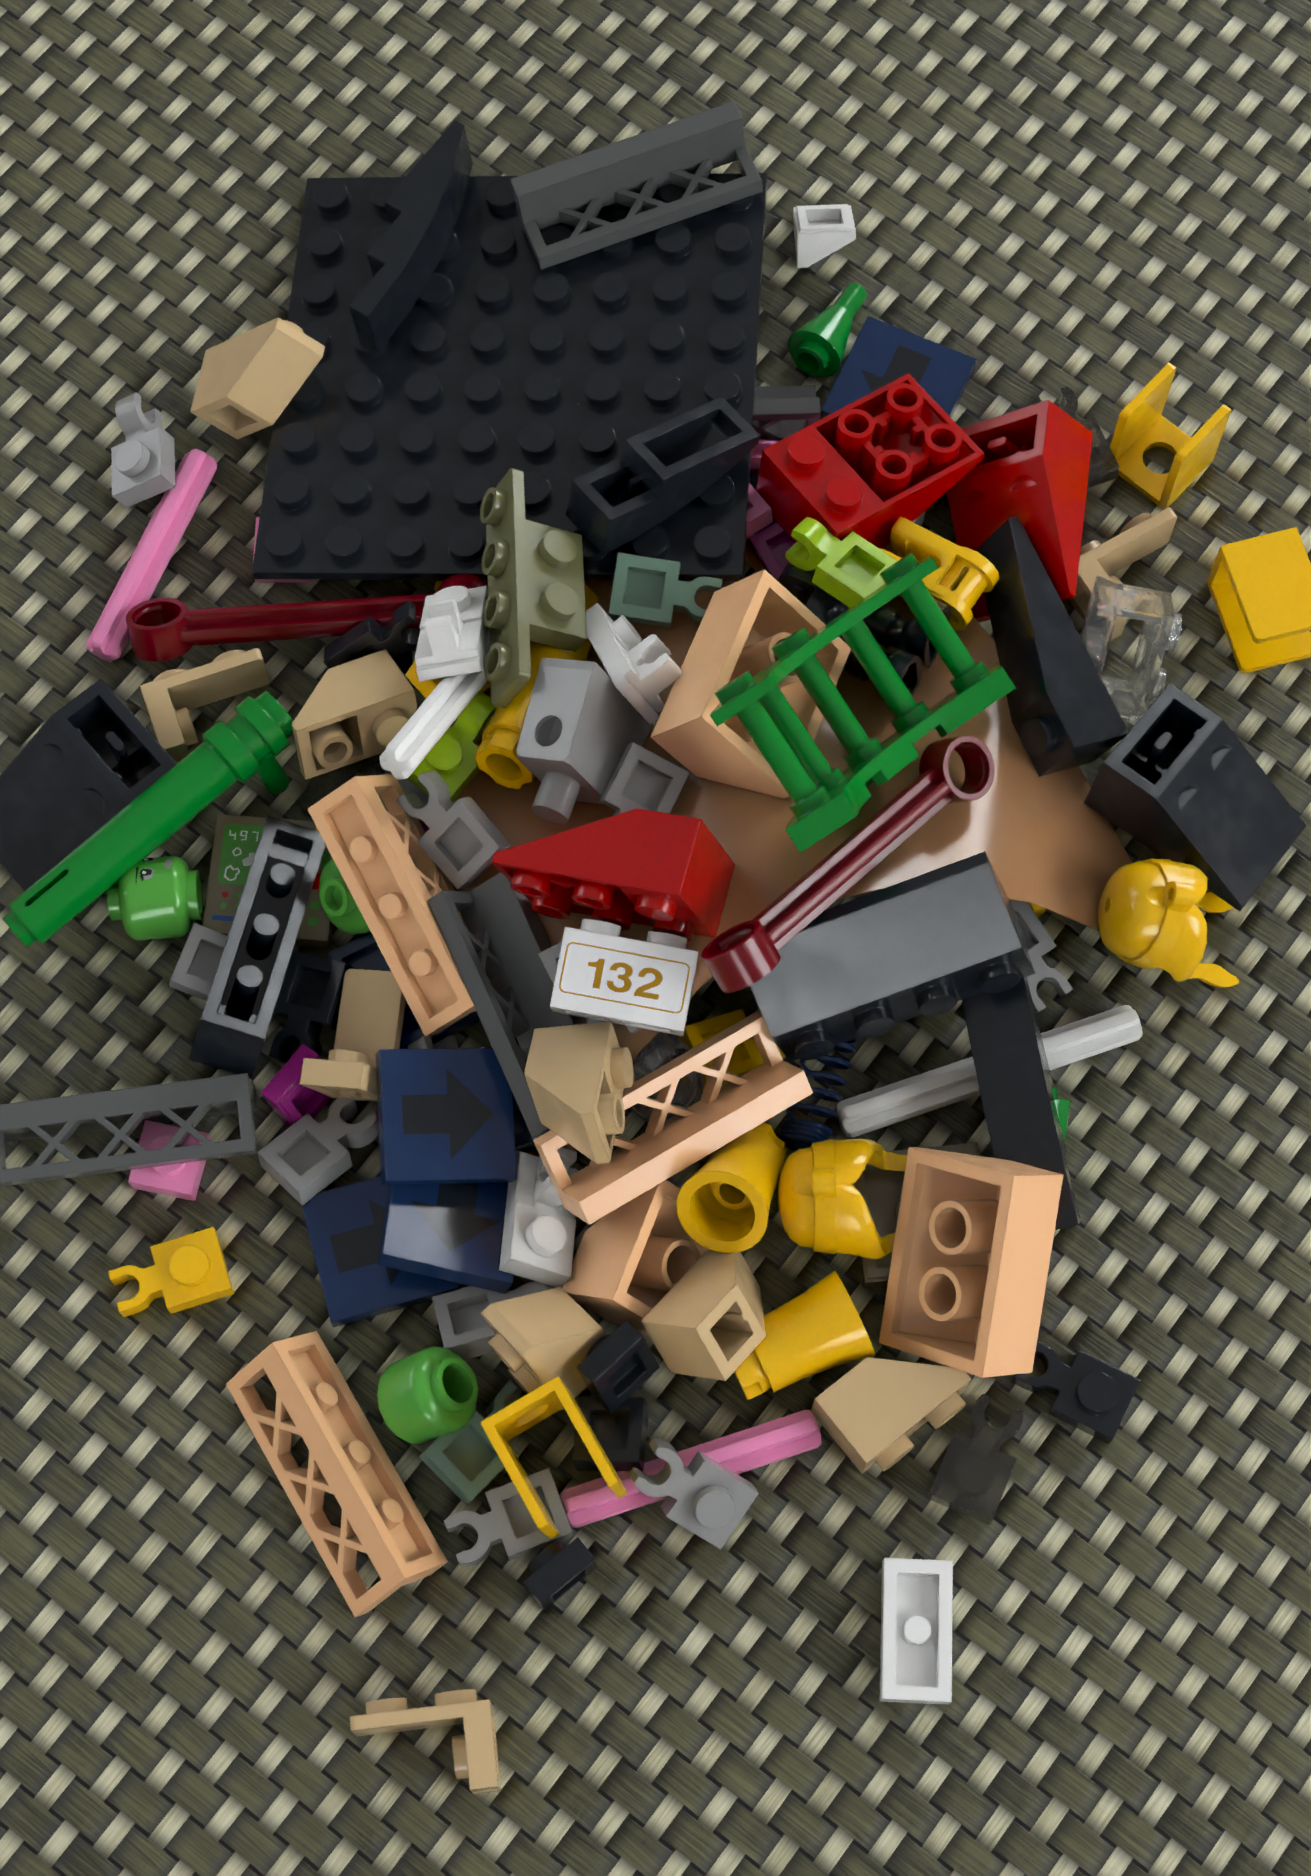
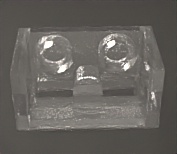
M1096 575L1080 638L1124 723L1135 725L1149 709L1150 704H1153L1164 691L1166 669L1161 668L1165 650L1174 651L1177 647L1182 626V615L1174 613L1171 592L1119 584ZM1117 616L1145 621L1128 680L1101 676Z

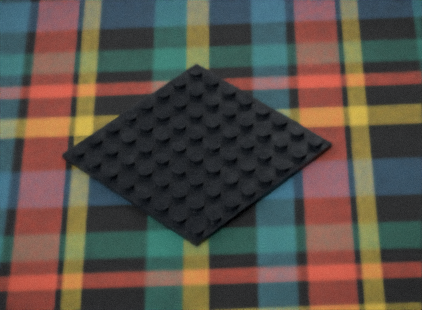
M741 173L709 174L707 179L724 184L743 176ZM759 173L763 186V192L542 270L518 217L510 180L518 176H470L461 212L440 262L411 311L379 353L360 343L349 305L373 278L366 253L390 227L384 201L405 177L307 178L287 321L297 324L304 334L324 345L325 349L319 363L272 426L252 568L254 579L446 580L457 574H471L488 580V575L482 572V557L487 541L486 524L481 522L480 509L487 490L490 487H496L510 468L524 472L526 520L582 535L584 581H614L618 552L680 562L679 581H693L698 577L722 579V581H739L744 579L751 451L702 494L669 518L637 538L604 555L566 516V509L572 480L621 458L625 439L721 396L753 427L767 173ZM668 184L657 188L652 198L670 203L681 199L687 188ZM614 203L603 207L597 218L613 223L626 218L631 208ZM560 222L541 229L540 233L547 246L570 238L576 227Z

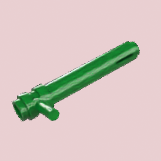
M265 690L255 699L251 696L245 698L234 708L237 714L225 724L220 720L202 734L203 743L8 905L12 911L2 919L27 948L37 940L41 944L45 943L119 881L126 872L144 860L236 781L245 783L257 774L271 794H281L286 791L290 781L275 757L290 745L288 738L293 734V719L268 691Z

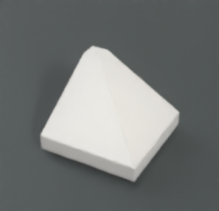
M835 204L793 207L797 268H808L856 240V229L851 205Z

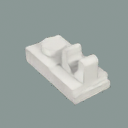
M450 586L439 590L434 595L426 596L414 658L419 681L482 671L489 627H486L483 623V611L488 598L487 586L470 589L464 586Z
M596 603L586 611L587 636L615 687L649 724H652L660 717L658 713L664 707V703L658 694L681 676L682 671L670 657V650L656 634L649 635L643 640L623 615L616 621H613L604 609Z
M564 1147L557 1149L568 1175L571 1176L579 1170L570 1168L577 1159V1152ZM515 1151L517 1179L508 1182L499 1270L556 1288L561 1287L571 1278L576 1227L575 1215L563 1207L541 1157Z

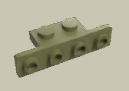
M513 468L508 470L496 487H490L487 490L480 509L481 522L486 524L487 541L482 557V572L488 575V598L484 606L483 623L486 627H489L490 644L484 672L486 679L491 681V704L501 708H506L531 677L530 641L576 652L587 639L582 535L526 520L524 472Z

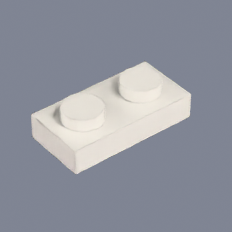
M902 1558L883 1559L880 1702L946 1705L952 1702L953 1561Z

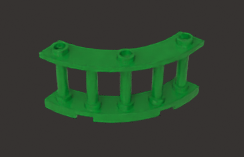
M913 553L903 557L880 573V576L886 583L885 585L846 610L811 636L805 627L794 632L771 648L778 658L776 661L754 677H752L749 671L743 673L714 693L720 702L710 714L715 724L719 726L729 718L737 715L794 803L789 808L794 816L787 824L785 830L800 853L858 816L861 807L872 796L867 789L869 785L875 781L877 786H880L920 756L913 745L915 742L934 728L940 737L950 734L985 708L1016 689L1000 664L996 663L987 669L982 661L975 663L922 579L939 568L931 556H927L919 562ZM899 594L954 677L949 682L955 691L929 709L923 701L916 703L863 621L865 617ZM840 635L843 636L895 717L891 724L897 732L882 743L878 741L876 736L869 739L815 656V653ZM793 670L848 753L843 757L848 765L845 771L842 772L839 767L834 769L830 767L779 689L778 684Z

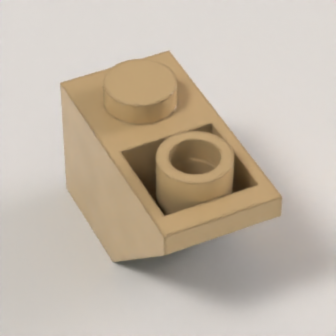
M278 317L211 347L205 351L190 412L236 439L269 427L276 422L323 357L325 346L304 334L297 324Z
M386 649L327 669L293 721L292 729L300 770L305 780L383 753L386 746L416 712L417 703L414 688Z
M612 1021L534 1029L524 1075L541 1124L596 1164L610 1163L615 1134H622L625 1127L623 1091L624 1088H630L633 1084V1062L629 1049L627 1047L620 1048Z
M708 1249L641 1321L671 1373L726 1381L766 1337L760 1286L741 1252L720 1253Z
M561 1287L491 1303L481 1312V1315L496 1334L487 1342L488 1345L509 1368L507 1370L508 1373L526 1394L557 1376L570 1390L574 1399L587 1387L576 1366L586 1358L592 1345L607 1334Z
M866 1357L814 1399L811 1412L861 1474L876 1463L883 1471H886L913 1449L915 1445L908 1437L929 1421L936 1430L965 1407L966 1403L960 1395L965 1392L971 1378L966 1372L948 1366Z

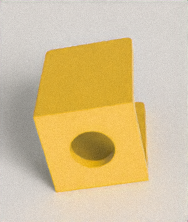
M1167 363L1121 411L1105 461V465L1163 510L1168 508L1214 460L1232 409L1223 404L1192 437L1162 416L1177 369L1171 363ZM1152 447L1169 449L1175 455L1170 471L1165 474L1150 471L1143 462L1144 452Z
M1297 527L1221 545L1206 582L1239 671L1241 673H1250L1310 658L1311 563Z
M559 1376L480 1422L534 1522L550 1539L555 1538L560 1533L511 1447L509 1440L563 1408L566 1410L609 1488L619 1499L628 1494L572 1393Z

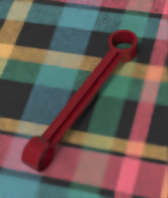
M457 574L444 580L438 587L437 592L450 586H464L467 589L487 586L488 589V582L475 575ZM434 594L187 610L186 605L180 600L157 598L142 602L131 608L126 615V623L134 655L145 661L156 662L179 657L195 645L342 636L369 616L384 627L392 621L395 610L409 600L416 605L415 621L408 625V627L420 628L425 598Z
M969 735L941 739L929 744L922 753L919 763V777L755 918L740 923L713 939L703 949L701 958L722 992L731 993L741 990L770 973L781 959L778 950L946 804L972 801L983 797L993 783L995 772L993 757L988 747L980 739ZM953 749L960 755L965 768V779L960 790L953 784L949 775L948 763Z

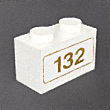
M582 919L580 929L565 927L550 1002L552 1012L604 1022L612 1021L615 1024L684 1036L699 951L686 949L687 938L663 932L648 931L646 942L620 937L621 926L592 919Z

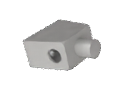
M543 657L539 665L516 749L517 758L541 781L531 810L538 817L552 823L566 824L576 801L603 804L599 801L627 745L634 742L642 747L652 726L621 694L611 678L596 662Z

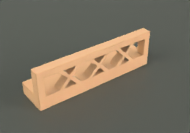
M393 774L354 776L307 810L424 1036L438 1034L470 1013L476 1012L428 903V899L442 891H455L447 876L417 842L425 834V831L418 818L411 817L396 801L405 793ZM459 912V914H460V916H461V919H462V921H463V923H464V925H465V928L467 929V926H466V924H465V922H464V920H463V917H462L461 913Z
M755 1012L633 1082L630 1088H624L622 1096L624 1111L637 1103L652 1107L653 1110L645 1133L633 1140L615 1136L613 1145L619 1148L612 1151L610 1163L596 1164L591 1160L587 1167L569 1176L557 1149L568 1144L565 1140L550 1130L534 1139L533 1142L563 1207L590 1225L811 1095L813 1091L804 1070L783 1061L762 1014ZM753 1037L764 1063L743 1076L726 1072L735 1046ZM714 1059L712 1067L704 1065ZM692 1071L709 1075L700 1101L688 1108L671 1104L680 1078ZM723 1080L731 1082L721 1088ZM659 1091L657 1099L649 1097ZM668 1112L676 1114L666 1120Z
M317 1331L272 1342L226 1383L233 1399L355 1618L370 1612L401 1586L432 1575L448 1562ZM265 1374H267L277 1392L275 1411L266 1409L253 1385ZM292 1433L300 1435L309 1449L308 1469L299 1467L291 1454ZM324 1491L334 1494L342 1508L341 1528L331 1525L323 1511ZM357 1551L368 1555L381 1578L369 1590L365 1587L356 1570Z

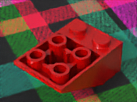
M908 373L763 449L756 491L771 507L772 517L795 542L798 540L791 536L792 530L806 517H810L820 522L828 532L841 541L853 531L877 548H884L890 542L892 526L899 517L913 522L983 460L985 453Z
M1050 400L961 428L985 454L979 464L947 491L957 545L976 551L1008 518L1018 516L1061 601L1076 597L1093 432ZM984 592L971 609L973 617L979 623L990 620Z
M639 808L495 852L492 863L511 882L510 888L523 894L532 903L531 909L539 914L556 919H568L570 912L591 915L592 920L619 925L623 931L629 930L631 923L653 927L655 932L687 938V942L692 940L693 934L716 938L735 867L733 860L701 819Z

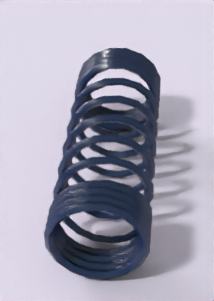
M860 1037L838 1044L843 1047L834 1046L833 1050L853 1053L856 1049L849 1043L858 1041ZM825 1055L816 1059L825 1065L842 1070L852 1067L848 1061L835 1056ZM800 1060L801 1067L805 1070L806 1076L811 1075L820 1081L837 1086L847 1084L843 1077L823 1071H812L805 1065L806 1060ZM811 1087L813 1091L811 1095L831 1102L843 1100L839 1094L833 1091ZM799 1101L786 1109L787 1116L790 1119L782 1122L783 1126L778 1138L785 1142L786 1147L795 1151L811 1147L812 1143L829 1140L833 1133L830 1127L816 1122L797 1119L791 1114V1111L802 1108L812 1114L831 1119L837 1117V1113L823 1106L803 1104Z

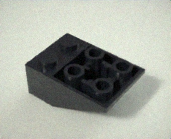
M102 678L54 713L0 775V863L24 891L177 764Z
M1171 683L1104 761L1084 801L1087 806L1162 858L1190 864L1200 869L1207 877V889L1238 911L1243 909L1306 827V824L1225 721Z

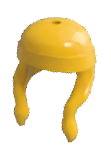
M1148 859L1122 866L1110 877L1102 892L1098 909L1100 936L1103 944L1109 951L1124 962L1142 969L1161 968L1167 971L1177 982H1183L1187 979H1199L1208 985L1218 988L1231 987L1239 983L1236 976L1230 974L1221 966L1211 963H1200L1207 944V923L1199 908L1208 913H1222L1235 909L1211 891L1206 892L1207 877L1200 869L1193 865L1174 862L1170 859Z
M829 1139L812 1143L811 1147L797 1150L783 1164L778 1182L779 1214L785 1232L793 1242L801 1247L812 1248L813 1252L834 1255L842 1253L875 1260L893 1252L895 1233L882 1237L879 1236L867 1204L853 1184L860 1178L867 1164L881 1170L905 1172L907 1155L886 1152L881 1144L870 1139Z

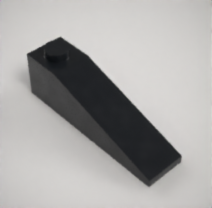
M1019 517L1008 518L976 551L986 557L999 573L1000 579L991 592L985 593L999 664L1004 668L1016 689L1006 694L1011 721L1039 777L1094 762L1123 739L1129 731Z
M268 815L199 1022L189 1060L234 1074L248 1073L250 1079H252L326 844L319 831Z

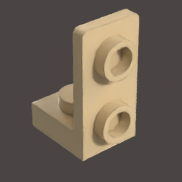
M1171 507L1164 509L1154 516H1151L1148 512L1140 514L1130 520L1121 529L1119 535L1103 544L1098 540L1091 541L1081 547L1076 597L1069 598V601L1101 646L1122 635L1131 610L1130 598L1126 588L1112 574L1169 542L1178 518Z
M255 648L249 651L231 650L217 656L213 662L193 669L165 671L156 676L152 682L140 685V689L158 743L178 764L190 754L187 746L199 742L188 710L265 686L270 681L261 651Z
M348 969L345 972L334 1049L329 1050L328 1060L303 1058L301 1085L332 1098L378 1101L376 1053L380 1049H399L406 999L391 971Z
M475 1689L435 1694L436 1706L408 1709L407 1698L369 1701L365 1703L366 1714L350 1716L351 1732L355 1736L464 1724L465 1735L452 1736L456 1779L469 1778V1787L473 1794L501 1791L493 1705L490 1699L477 1701Z

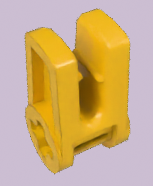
M899 517L892 526L890 542L891 547L904 557L913 553L918 562L927 556L933 558L939 568L924 577L922 581L934 599L950 606L951 616L949 623L953 629L957 631L964 630L973 617L971 609L983 592H991L1000 579L995 566L977 551L968 547L958 546L903 517ZM879 548L897 561L902 559L883 548Z

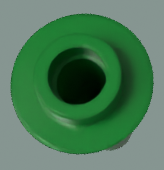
M855 282L849 283L834 305L826 308L789 337L787 343L788 351L794 363L801 371L820 377L833 376L838 372L853 324V317L867 298V292L863 286Z

